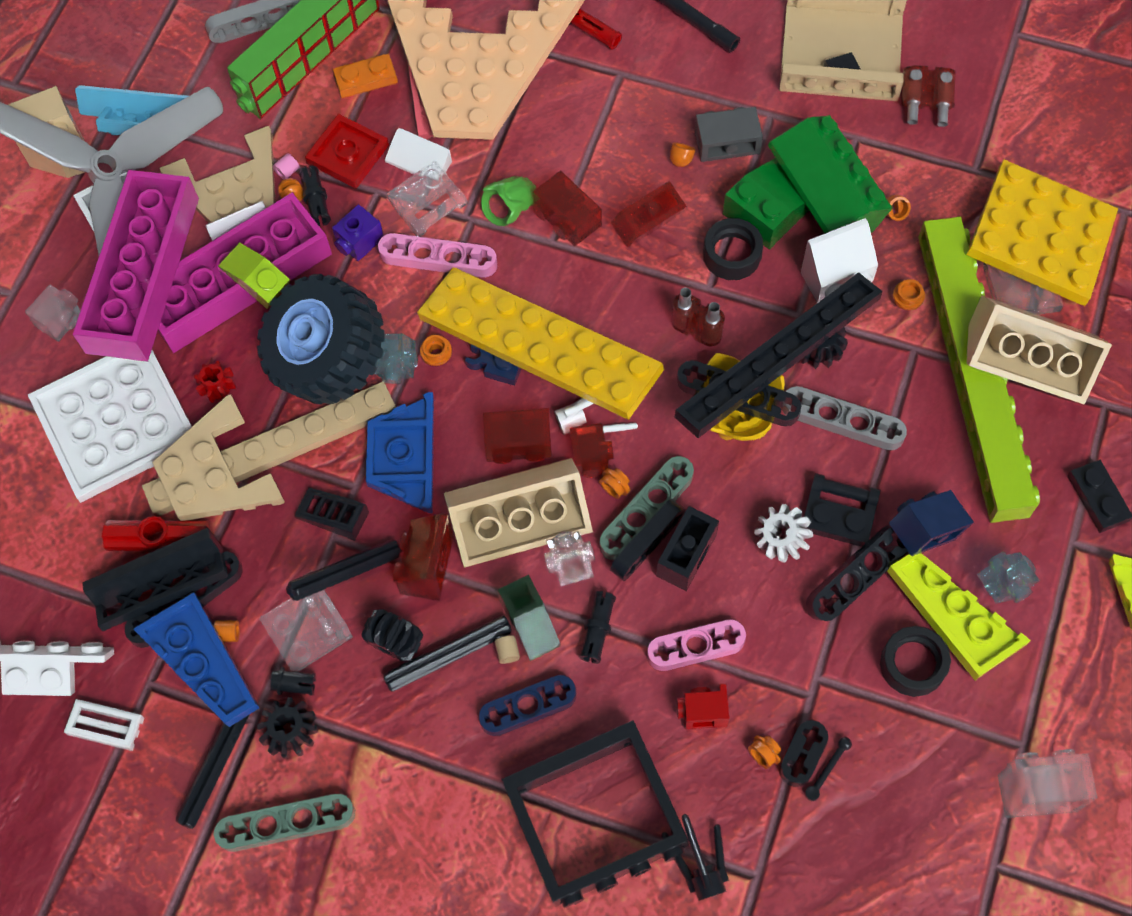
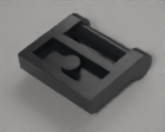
M815 473L804 517L807 516L811 521L806 529L811 530L813 534L862 547L870 538L881 490L873 487L867 490L824 479L825 475ZM825 492L866 503L865 510L819 499L820 494Z

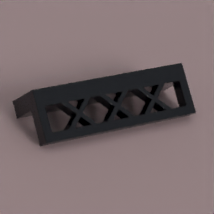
M206 528L84 581L82 584L83 592L95 605L98 627L105 631L228 577V571L221 545L209 528ZM216 562L217 569L205 574L200 573L205 565ZM185 577L180 585L173 588L169 587L175 578ZM150 589L154 590L148 599L141 602L137 601L142 593ZM118 603L122 604L116 613L107 616V608Z

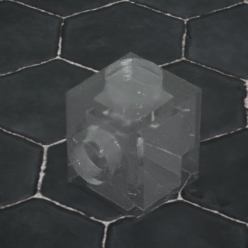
M50 284L27 308L25 313L36 328L59 342L69 330L76 326L81 310L76 304L78 299L70 291L64 288L60 291Z

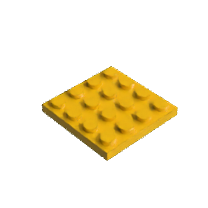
M1003 159L989 192L967 256L1085 306L1091 299L1118 208Z

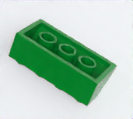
M830 115L808 117L768 144L773 155L825 234L864 218L868 221L870 232L872 233L892 210V206L886 199L884 192L873 180L869 170L863 165L852 145L846 140L837 123Z

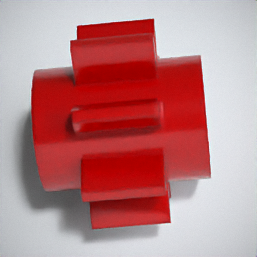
M216 361L215 364H202L200 373L194 375L196 383L199 384L196 387L199 396L202 397L207 394L210 402L214 403L215 400L224 399L229 394L230 389H236V385L231 379L234 376L231 368L227 367L223 370L219 361Z

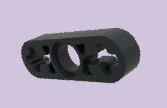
M673 499L668 500L617 556L610 567V571L621 580H627L678 524L686 509Z

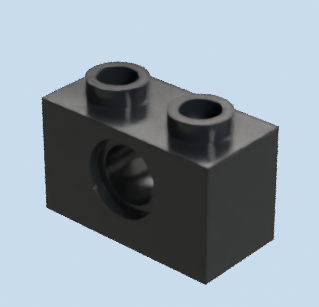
M688 506L657 563L656 576L687 591L717 536L719 520Z

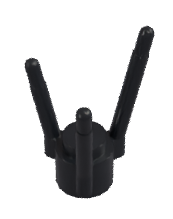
M683 814L682 821L698 869L693 870L694 877L681 855L675 857V862L687 881L690 893L696 892L699 901L726 892L724 882L729 881L725 869L720 825L716 824L714 826L716 871L714 864L706 866L689 816ZM663 832L661 835L663 839L670 837L667 832Z

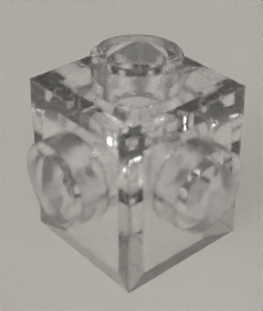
M579 531L561 532L555 535L554 538L546 540L549 552L544 554L545 563L549 573L555 572L561 586L594 577L590 561L595 560L594 552L590 541L584 542Z

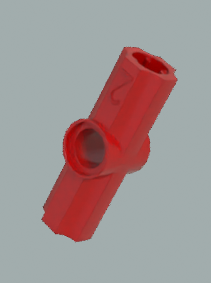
M150 516L142 521L107 520L106 524L103 525L102 531L103 548L106 551H149L151 553L209 528V524L207 521H164L157 516ZM160 531L163 532L160 538L150 541L153 534Z

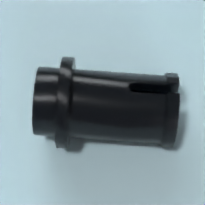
M281 667L280 670H273L270 689L271 691H277L278 695H282L283 692L313 696L315 685L311 684L316 682V673L286 671L285 667Z

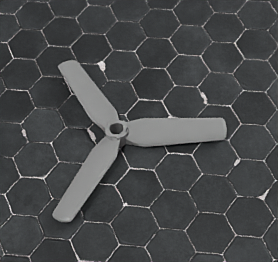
M205 87L124 131L109 150L97 151L80 137L0 102V133L64 167L88 173L90 180L94 183L89 206L98 255H100L123 187L120 174L126 173L128 170L145 168L220 116L223 113V105L215 91L210 87ZM98 164H108L113 172L105 173L101 171Z

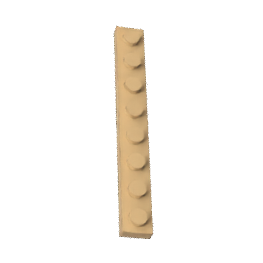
M383 381L355 393L345 400L341 399L337 403L327 405L221 451V454L235 482L238 483L362 429L368 425L369 420L380 415L389 414L396 406ZM160 478L142 485L154 516L159 517L174 510Z

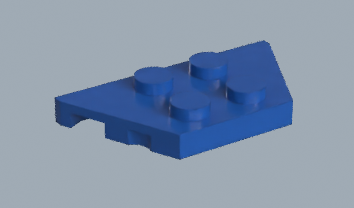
M433 392L423 394V399L409 406L403 404L394 408L387 415H380L368 421L366 483L368 487L427 513H433L434 394Z

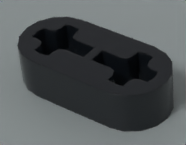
M810 720L802 723L797 729L780 766V775L783 781L790 786H803L813 775L829 738L827 729L820 722ZM811 730L817 732L816 738L821 743L814 742L810 750L807 751L803 749L806 737L802 733L809 734ZM801 756L805 758L802 770L806 772V775L800 773L795 778L790 775L792 769L787 764L794 765L798 757Z

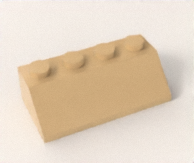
M981 296L968 326L967 365L1085 405L1112 344L1095 334Z
M572 458L444 493L464 568L593 532L580 474Z

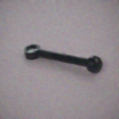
M841 737L838 740L839 747L813 786L806 789L805 796L809 801H816L819 798L821 786L843 752L851 748L852 742L848 737Z

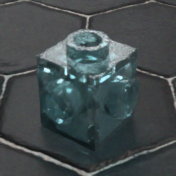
M402 333L385 334V342H381V348H383L382 358L377 359L375 366L378 368L374 375L381 377L382 382L389 384H399L402 382V379L414 378V369L418 363L415 351L416 341Z
M1001 552L987 562L989 566L977 574L996 604L1013 600L1014 603L1022 601L1033 593L1030 588L1040 581L1035 574L1034 564L1029 558L1022 555L1021 552L1013 554Z

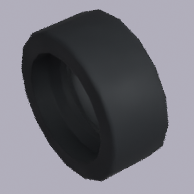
M727 218L716 222L708 230L704 239L703 258L708 270L714 275L726 280H741L750 276L758 269L763 253V238L754 225L739 218ZM736 237L750 245L751 254L747 259L741 261H728L716 254L715 245L721 239Z
M911 626L902 628L891 636L882 650L880 667L882 675L890 687L903 695L917 697L928 695L940 686L950 670L951 656L948 646L940 635L929 628ZM908 642H915L927 647L934 655L936 661L933 674L921 681L910 680L903 676L896 668L894 661L895 653L900 646Z

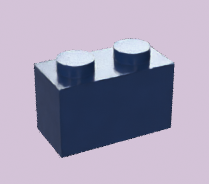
M948 490L937 494L935 491L930 492L919 501H915L914 498L905 501L896 509L898 514L889 522V525L909 554L914 556L956 540L974 522L954 493Z

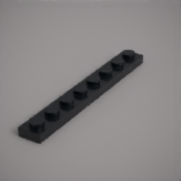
M858 272L675 409L674 418L697 438L701 437L879 301L883 291Z

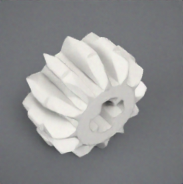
M782 504L779 513L773 507H768L770 517L768 519L763 516L758 517V521L764 527L754 530V534L761 537L757 543L758 548L761 550L767 549L766 556L773 559L778 556L781 562L787 561L789 553L795 560L799 559L800 554L797 549L801 547L804 550H809L810 548L804 541V539L813 537V532L806 529L811 523L810 519L807 516L801 517L802 511L798 507L790 511L787 504ZM786 527L787 537L782 539L780 538L782 535L781 529Z

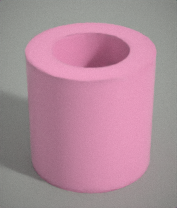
M288 153L273 165V169L283 180L290 177L300 168L298 162Z

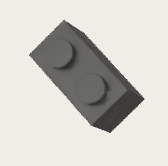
M738 107L728 111H709L696 115L695 137L701 162L760 154L763 135L756 107Z

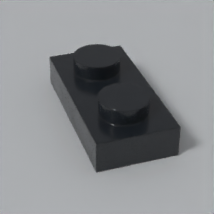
M1101 459L1070 471L1067 476L1099 533L1130 522L1132 513Z

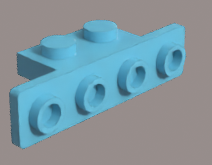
M81 85L75 89L79 113L81 115L98 116L96 120L97 131L109 132L112 135H121L124 131L188 97L186 95Z

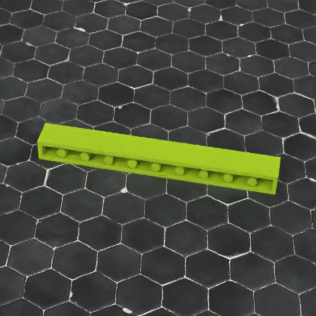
M961 217L924 221L918 239L990 523L1030 518L1040 503V495L1037 486L1032 485L1030 477L1032 471L1031 460L1028 455H1024L1022 447L1023 431L1020 425H1016L1014 417L1016 410L1013 396L1008 395L1006 387L1008 379L967 365L968 326L981 296H985L984 285L982 282H978L976 275L978 269L977 259L967 256L970 246L969 230L964 228Z

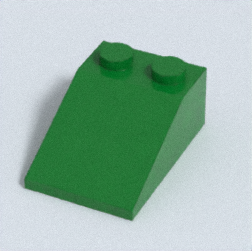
M774 158L746 174L725 194L723 215L727 218H739L750 222L759 230L763 238V245L770 250L809 211V208L777 159Z

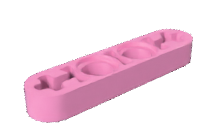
M396 233L384 235L378 243L380 257L383 262L389 265L449 273L452 268H457L474 277L491 276L497 269L495 251L491 247ZM392 245L397 246L398 249H394L393 253H388ZM407 247H408V254H409V255H408V256H405V252H407ZM420 248H427L431 251V254L425 259H419L414 256L415 252ZM450 252H457L462 256L455 263H449L444 258ZM467 255H471L469 264H467ZM482 258H488V261L483 266L479 265L478 262H481Z

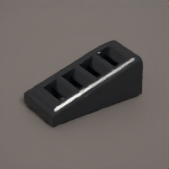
M308 488L294 516L296 519L355 541L369 511L364 503ZM313 498L319 500L313 513H307ZM324 504H329L324 517L319 516ZM336 507L340 508L336 519L331 520ZM347 511L350 512L351 515L347 523H342Z

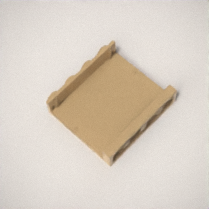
M787 0L779 91L898 101L903 85V73H900L902 22L907 0ZM852 52L861 70L824 67V61Z

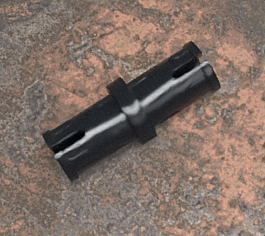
M310 165V177L307 166L299 171L304 187L303 200L309 207L311 217L319 227V215L322 218L323 226L331 221L325 202L327 193L325 188L321 186L318 168Z
M597 591L594 594L595 598L590 618L585 620L584 629L586 634L581 653L579 654L581 660L589 662L590 658H592V663L594 664L601 662L606 635H610L611 631L609 621L616 597L606 592L605 598L602 597L603 591Z

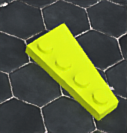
M922 553L914 556L908 554L891 565L887 570L889 575L935 632L940 635L974 680L986 674L1031 641L1024 634L1020 633L1018 635L1005 624L1007 621L996 612L992 614L977 602L978 598L968 590L963 591L951 581V576Z

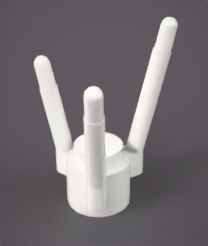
M584 398L554 411L563 435L571 432L574 439L583 435L638 428L637 423L582 428V424L587 423L583 409L594 404Z

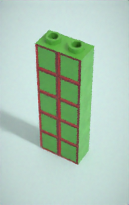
M301 0L227 67L231 78L230 85L236 92L238 97L236 101L239 107L248 114L251 112L262 119L380 9L378 0Z

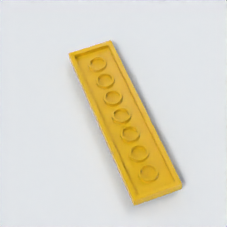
M457 268L450 270L417 312L420 320L627 420L631 418L664 371L662 362Z

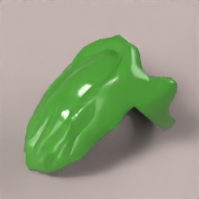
M513 176L493 182L483 188L482 191L484 193L481 197V206L485 217L491 223L497 226L510 225L516 221L522 211H526L536 203V185L528 178L522 176ZM492 195H499L509 207L505 218L496 217L491 212L489 200Z

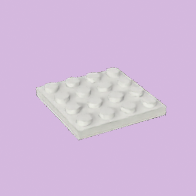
M151 350L148 362L106 356L28 394L71 488L80 503L153 467L152 462L192 427L153 350Z

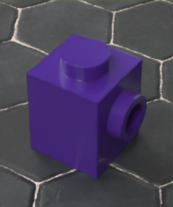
M359 204L332 227L336 248L343 255H351L357 261H360L384 236L380 221Z

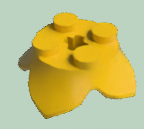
M716 353L707 365L727 371L740 361L733 356ZM707 376L704 388L709 385L710 376ZM779 376L768 386L784 391V376ZM757 393L747 403L752 406H758L763 403L764 399L760 393ZM771 397L769 398L768 407L766 409L768 411H771V406L773 405L774 399ZM735 410L711 428L710 431L718 433L720 438L724 440H756L766 435L771 429L772 423Z

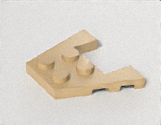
M269 126L244 135L254 158L251 161L195 182L185 158L161 167L160 171L162 174L190 177L199 197L196 211L208 223L260 201H263L265 207L268 208L276 203L275 178L273 175V135Z
M231 394L220 401L152 462L180 521L222 515L224 511L242 508L246 511L256 509V506L272 504V506L285 503L271 473L238 488L214 438L245 423Z

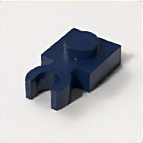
M471 344V352L479 354L480 357L477 359L466 357V367L472 370L485 368L484 375L486 378L515 386L522 368Z

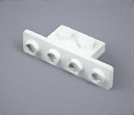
M0 641L2 695L71 696L75 693L74 662L103 663L114 655V647H103V643L88 642L82 644L81 647L69 646V643L65 641L51 642L47 646H35L34 641H18L13 643V645H1Z

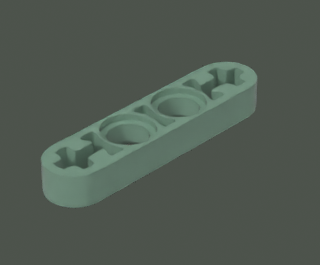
M681 456L669 459L604 530L600 537V550L605 558L614 561L668 500L673 499L676 501L689 487L694 473L693 464L689 459ZM681 468L685 469V477L677 476L671 487L668 482L673 477V469L677 471ZM661 489L667 494V499L663 503L657 504L651 502L648 495L652 490ZM635 512L641 513L646 518V522L641 527H632L627 522L628 516ZM623 528L626 534L621 539L622 548L614 547L612 550L609 549L608 540L616 541L621 536Z
M332 794L227 816L217 823L214 829V838L216 843L224 850L236 852L346 828L353 822L356 810L354 804L347 796ZM336 803H340L343 808H348L346 812L342 813L341 820H336L333 815L322 816L325 824L320 825V815L316 808L317 806H321V810L324 813L335 810ZM302 809L311 811L313 815L311 824L304 829L296 828L293 823L295 814ZM266 817L275 818L277 822L275 832L269 836L260 835L258 832L260 821ZM250 821L252 840H249L247 833L237 834L234 837L235 842L233 843L227 838H223V834L229 832V826L233 825L234 828L241 831L248 829L246 822Z

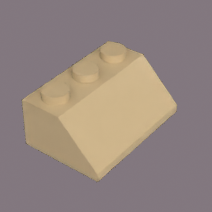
M56 86L8 104L15 109L84 140ZM16 142L30 167L66 178L84 173L83 171L64 167Z

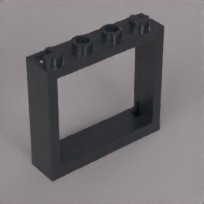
M634 720L502 779L555 906L562 904L566 908L573 904L576 905L584 900L582 894L595 888L598 893L607 891L618 885L617 878L630 873L632 878L642 875L652 869L650 863L661 858L665 862L675 860V857L685 853L683 848L689 846L686 833ZM632 745L673 835L559 887L521 794Z

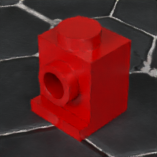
M719 684L718 691H711L709 687L693 688L690 690V693H684V697L676 699L678 719H684L685 730L728 726L730 717L726 684Z

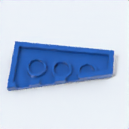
M194 592L134 628L136 633L147 642L228 727L260 708L201 601Z

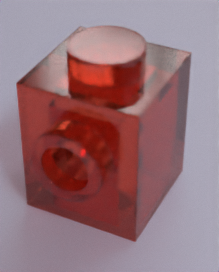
M602 423L569 428L573 461L580 476L594 478L602 475V472L608 468V460L614 459L612 441L605 440Z

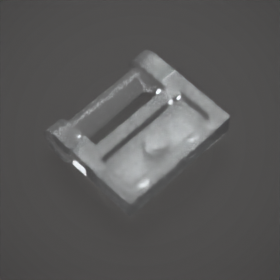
M436 160L386 194L389 202L418 237L427 233V228L457 207L461 209L468 204L466 196L456 187ZM445 193L450 196L449 199L420 219L414 216Z

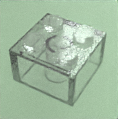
M1064 749L1053 752L1051 757H1039L1037 752L1016 755V759L1008 763L1007 767L997 775L1005 818L1074 813L1096 800L1098 797L1089 754H1075L1074 749Z

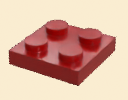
M338 113L306 154L305 160L308 165L316 166L318 170L357 189L388 148L389 141L387 137Z

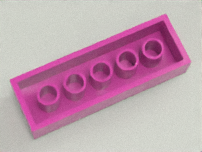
M128 170L73 332V336L85 354L148 362L199 200L190 177Z
M293 192L179 261L158 328V333L173 353L257 302L253 296L218 267L239 242L265 257L290 280L332 255L326 234Z

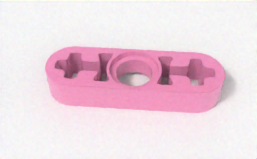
M724 620L660 636L653 639L649 644L648 662L656 670L668 671L732 655L743 648L746 632L739 622ZM725 630H730L732 635L738 634L734 644H729L728 640H721L716 643L717 649H712L713 642L710 633H714V640L724 637ZM692 637L702 638L707 648L700 654H694L688 650L687 641ZM681 641L683 658H679V651L670 653L667 661H662L660 656H654L658 653V647L664 646L666 651L675 650L677 647L676 642Z

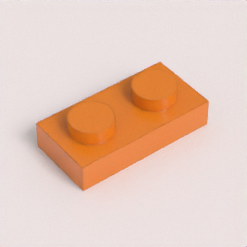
M389 53L333 68L341 98L398 83Z

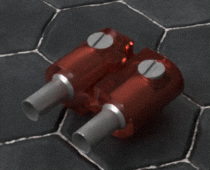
M919 65L908 66L903 70L902 105L908 108V124H917L918 109H923V106H930V110H938L937 125L940 127L948 125V110L955 106V70L946 67H935L934 70H928V66Z
M682 288L680 294L673 300L671 323L678 332L686 336L689 333L695 334L694 340L710 347L718 345L722 340L725 315L720 310L718 303L712 302L705 307L701 305L700 299L691 295L689 288Z

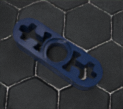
M557 675L490 701L480 710L479 721L484 732L491 736H500L566 710L576 700V686L569 677ZM561 685L562 689L569 688L570 691L566 692L565 700L561 701L558 696H554L548 699L550 707L544 708L540 691L544 690L545 697H548L555 693V687ZM524 697L536 699L538 702L537 710L529 715L521 713L518 709L520 700ZM512 703L513 713L517 720L512 721L509 714L500 719L501 725L495 727L493 722L486 723L490 719V712L496 711L498 715L509 712L506 705Z

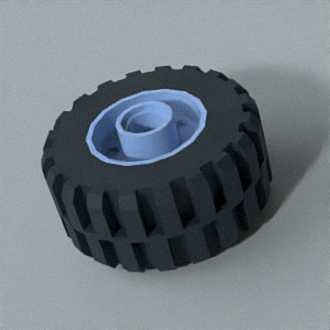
M313 274L309 278L306 276L294 281L295 285L289 284L281 290L282 294L279 297H274L270 302L271 308L268 313L264 312L261 319L264 322L263 327L258 330L257 337L261 341L260 345L257 346L258 356L263 359L260 363L264 373L281 390L314 404H334L339 402L340 398L345 400L355 394L354 390L362 389L368 383L366 381L367 377L374 375L378 368L375 366L377 359H381L383 354L381 342H385V330L380 328L383 325L381 313L377 312V305L372 299L342 280L331 275L324 276L322 274Z

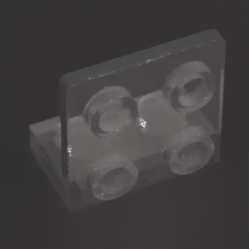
M325 590L298 601H293L290 598L260 617L261 623L292 672L301 671L353 638L347 624Z

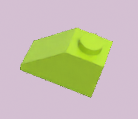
M240 242L218 265L223 272L266 309L271 306L270 302L273 298L279 297L282 294L281 290L289 285L290 279L269 260Z

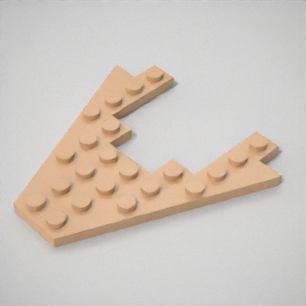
M387 0L433 136L437 138L493 140L585 0H539L538 11L509 10L506 34L450 32L453 18L451 8H426L427 0Z

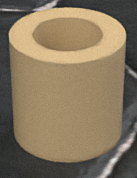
M505 636L495 640L499 663L507 664L520 659L515 636Z

